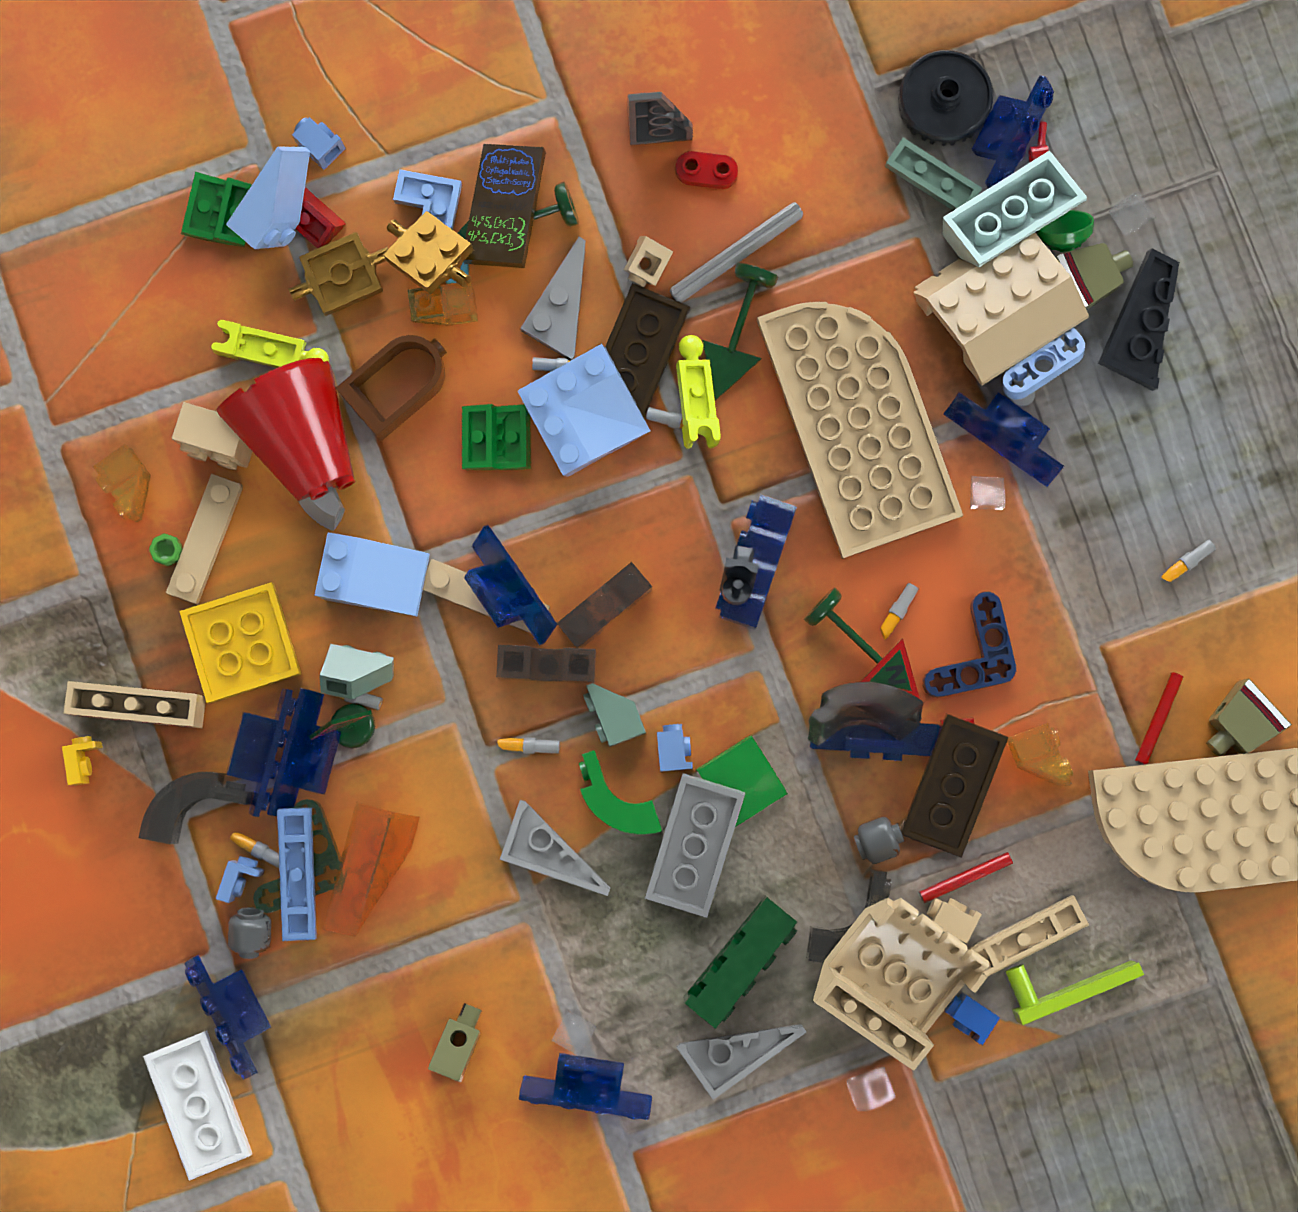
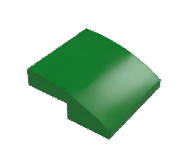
M195 172L181 235L244 247L246 241L226 224L252 184L227 177V180Z
M525 404L462 406V469H531L530 414Z
M751 735L696 769L704 780L745 792L735 827L788 794Z

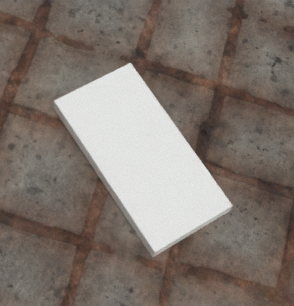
M207 1030L143 1056L189 1181L253 1154Z

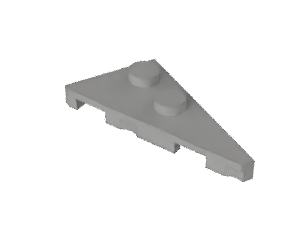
M578 237L520 328L522 332L568 360L575 359L586 245V240Z
M519 801L500 860L608 896L611 887L526 801Z
M801 1024L683 1042L679 1043L676 1048L714 1100L804 1035L806 1030Z

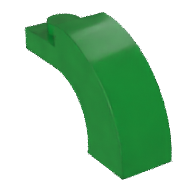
M593 750L582 754L584 761L579 762V767L584 781L591 780L592 785L582 788L580 791L588 807L600 820L612 828L631 834H653L662 831L652 800L638 804L620 800L609 790L605 782L596 751Z

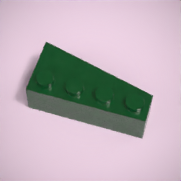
M765 895L683 996L684 1003L716 1029L721 1021L724 1023L736 1007L734 1005L741 995L745 997L756 983L754 978L761 969L766 971L777 957L774 952L781 943L786 946L798 931L794 928L797 921Z

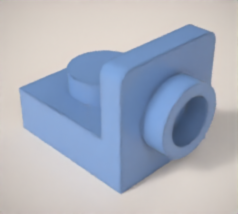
M239 856L238 861H228L216 899L229 903L233 902L235 897L240 898L246 884V879L242 878L243 873L255 877L263 876L264 869L257 867L258 861Z

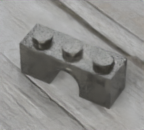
M631 562L557 622V625L579 651L603 632V629L624 611L630 610L652 592V586Z
M498 645L496 677L499 680L595 684L596 649L584 648L543 649L531 646Z

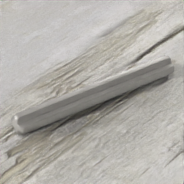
M791 203L672 286L670 293L674 300L682 303L803 217L802 209L797 203Z

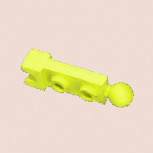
M219 320L217 325L224 333L230 334L229 340L225 343L215 342L211 345L212 351L219 356L245 360L275 368L308 358H322L323 362H329L328 354L321 348H312L309 351H304L306 342L302 339L241 326V324L225 320Z
M688 335L679 342V352L686 360H679L676 364L684 425L682 427L684 447L690 449L697 440L698 434H701L705 437L707 446L714 448L719 444L721 434L719 419L716 416L710 360H699V356L703 352V343L697 336Z

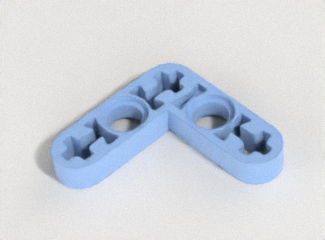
M1073 327L1011 367L1003 376V391L1005 395L1014 400L1025 398L1082 360L1085 351V342L1082 336ZM1063 335L1064 341L1069 347L1076 346L1075 353H1072L1070 350L1064 352L1065 344L1061 339ZM1039 360H1048L1052 363L1053 367L1048 372H1039L1034 365ZM1026 369H1028V370H1029V373H1030V375H1029L1028 377H1027V370H1026ZM1012 379L1016 381L1023 380V387L1020 388L1018 385L1011 387Z

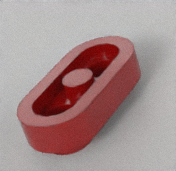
M688 151L677 159L676 175L686 185L727 189L737 180L738 166L735 160L727 155ZM693 162L697 165V168L695 170H688L686 164ZM720 166H725L728 169V172L726 174H720L718 173L717 168Z

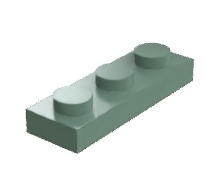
M902 138L885 164L887 169L953 211L978 196L982 190V187L905 138Z

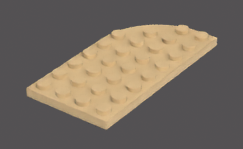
M827 302L800 303L757 317L758 326L842 559L963 516L910 365L900 345L889 331L886 332L870 316L857 309L828 304Z
M1298 748L1088 771L1094 815L1101 835L1119 857V862L1138 878H1143L1160 888L1179 892H1206L1298 880Z

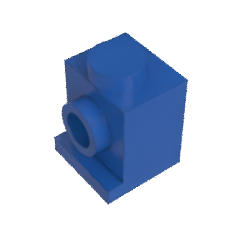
M963 992L959 997L955 996L944 1011L955 1019L952 1024L954 1027L968 1036L972 1031L975 1032L972 1039L981 1045L984 1044L1000 1019L999 1016Z

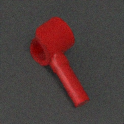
M1047 122L1039 123L1037 146L1029 147L1028 149L1029 163L1049 151L1045 141Z

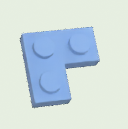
M399 169L393 200L396 204L423 208L422 215L428 211L453 230L462 182Z

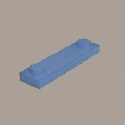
M312 807L278 809L282 941L315 940L317 938Z

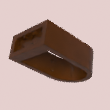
M415 335L401 336L388 343L339 384L336 389L377 438L382 441L440 391L445 379V367L441 357L447 352L435 338L429 342L425 338ZM420 349L429 353L435 360L433 378L423 389L385 420L360 391L359 387L402 351Z

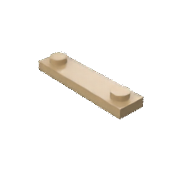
M211 474L167 588V594L197 605L199 604L243 485Z
M431 559L426 571L424 591L539 636L550 609L549 605L434 559Z
M1071 895L968 947L967 951L973 949L989 961V966L985 970V975L988 977L1089 926V923L1075 896Z

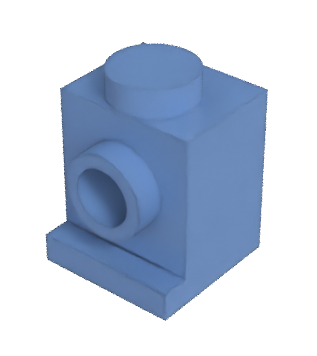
M310 117L303 118L296 125L295 132L292 134L299 147H306L310 151L309 157L323 170L346 149L337 134L334 135L323 122L317 125Z
M682 724L664 725L663 732H657L660 772L693 769L692 762H686L685 756H691L690 736L683 737Z

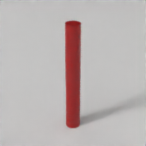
M1171 672L1136 756V762L1143 765L1148 764L1184 678L1182 675Z
M1006 852L919 891V894L925 904L934 900V898L943 896L1013 864L1009 853Z

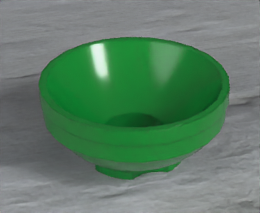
M1070 210L1036 231V234L1051 250L1065 253L1081 247L1082 243L1092 235L1094 218L1089 213Z

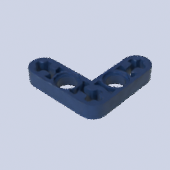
M982 592L974 597L970 605L982 658L928 671L923 678V688L928 695L944 697L1003 684L1015 676L1016 663L1002 604L996 594ZM982 598H986L987 603H993L994 608L989 610L991 620L997 617L998 623H990L984 627L981 626L980 621L984 622L987 620L985 611H979L978 605L983 601ZM996 629L1000 632L1002 641L999 646L991 647L986 643L985 633L987 630ZM997 660H1000L1002 665H1008L1009 671L1004 672V678H1001L999 673L987 675L989 682H984L985 672L980 663H985V669L997 666ZM965 667H972L977 671L978 679L975 684L967 685L961 680V671ZM954 669V681L958 689H953V683L943 685L941 692H938L936 687L930 686V681L934 680V674H938L940 679L952 676L949 670Z

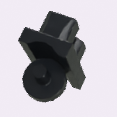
M735 546L733 559L726 558L719 591H722L724 599L732 605L744 604L752 596L759 564L752 563L755 551L752 548Z

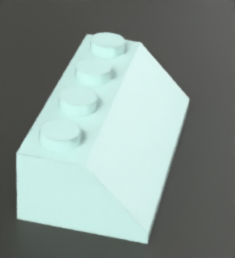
M1048 151L944 216L942 235L961 259L981 267L1086 201L1087 196L1054 155Z

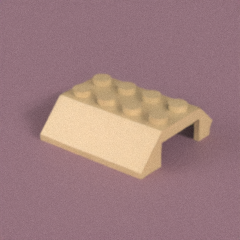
M1033 233L981 267L958 259L939 271L938 277L931 276L915 286L916 291L913 292L917 304L928 316L933 312L962 348L964 364L981 385L989 382L1089 317L1071 275L1036 233Z
M886 898L865 908L824 960L813 1001L914 1071L934 1046L926 1035L927 1031L964 984L976 993L988 978L985 975V970L989 966V961L973 949L967 951L968 947L966 944L948 931L943 933V928L924 914L918 916L919 911L902 898L895 901Z

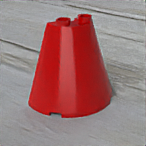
M308 358L278 367L255 378L256 383L250 385L245 393L242 388L236 390L216 409L219 416L297 501L308 497L311 500H316L329 492L328 487H337L338 490H344L356 482L333 371L328 361L323 362L322 358Z

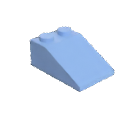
M277 147L226 225L254 249L283 247L288 245L295 237L296 232L294 230L300 222L310 151L306 147Z
M328 532L315 596L327 601L417 617L430 554Z

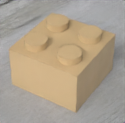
M183 402L172 435V440L180 445L179 450L188 453L187 456L201 461H206L208 456L211 460L218 462V465L228 469L236 470L237 465L247 468L252 454L251 449L219 416L218 412Z

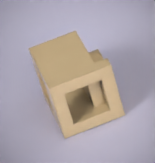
M640 236L623 270L630 273L628 280L643 288L646 283L656 286L673 251L647 236ZM643 257H646L649 261V266L643 270L639 262Z
M934 898L927 911L930 919L941 926L943 932L948 931L965 943H968L982 914L972 909L969 914L965 913L968 907L952 898L949 899L948 903Z

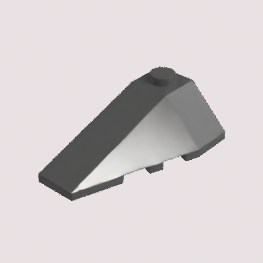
M662 92L628 94L627 111L630 145L692 140V122Z

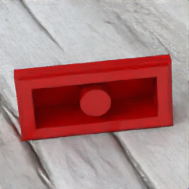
M305 187L300 222L295 229L318 249L329 244L346 223Z

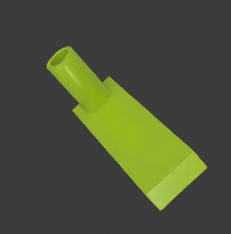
M1131 960L1038 999L1024 964L1014 966L1005 971L1019 1004V1007L1012 1009L1016 1021L1021 1025L1035 1021L1144 975L1140 963Z

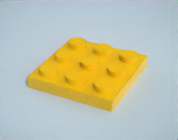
M273 582L179 611L206 703L210 704L301 675Z

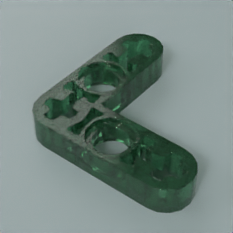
M306 799L298 802L294 808H304L305 805L308 808H315L316 814L312 816L314 826H318L321 823L323 829L313 830V837L323 835L328 841V847L325 852L321 854L314 852V876L317 877L325 874L326 866L328 865L331 870L337 869L339 874L334 877L335 883L333 884L330 880L318 882L320 890L316 891L315 884V896L341 886L345 881L346 871L323 807L316 800ZM280 878L261 885L254 892L253 900L258 910H263L264 913L281 910V897L273 900V907L269 903L263 904L261 899L266 895V889L270 893L280 891Z

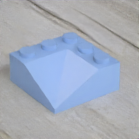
M602 344L517 391L562 475L566 477L650 432L646 421L607 349Z

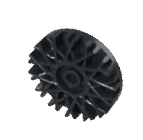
M939 50L920 57L909 67L903 77L898 100H900L899 111H902L901 118L906 119L908 129L913 128V135L918 132L923 136V141L930 139V144L932 145L935 141L942 142V146H945L947 142L953 146L956 141L962 140V142H965L967 137L971 139L976 131L981 130L991 112L994 94L990 77L979 62L962 52Z

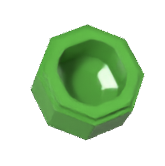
M164 533L153 538L149 551L155 562L170 566L178 562L183 547L178 538Z

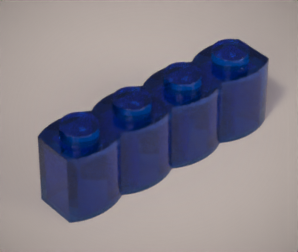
M761 494L758 502L751 501L746 518L752 521L748 532L741 530L736 546L755 550L752 563L759 564L752 596L744 604L732 605L724 599L721 591L715 609L721 610L719 618L754 630L756 629L797 506Z

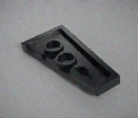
M1153 248L1146 252L1098 364L1152 391L1157 390L1160 378H1157L1159 365L1163 362L1164 350L1162 348L1164 336L1169 327L1170 303L1173 302L1180 263Z

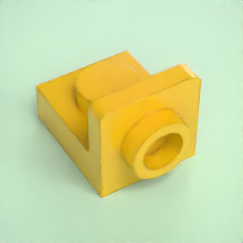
M91 736L71 739L72 745L62 746L68 785L75 786L88 784V776L92 775V765L88 756L85 757V751L103 748L102 742L92 741Z

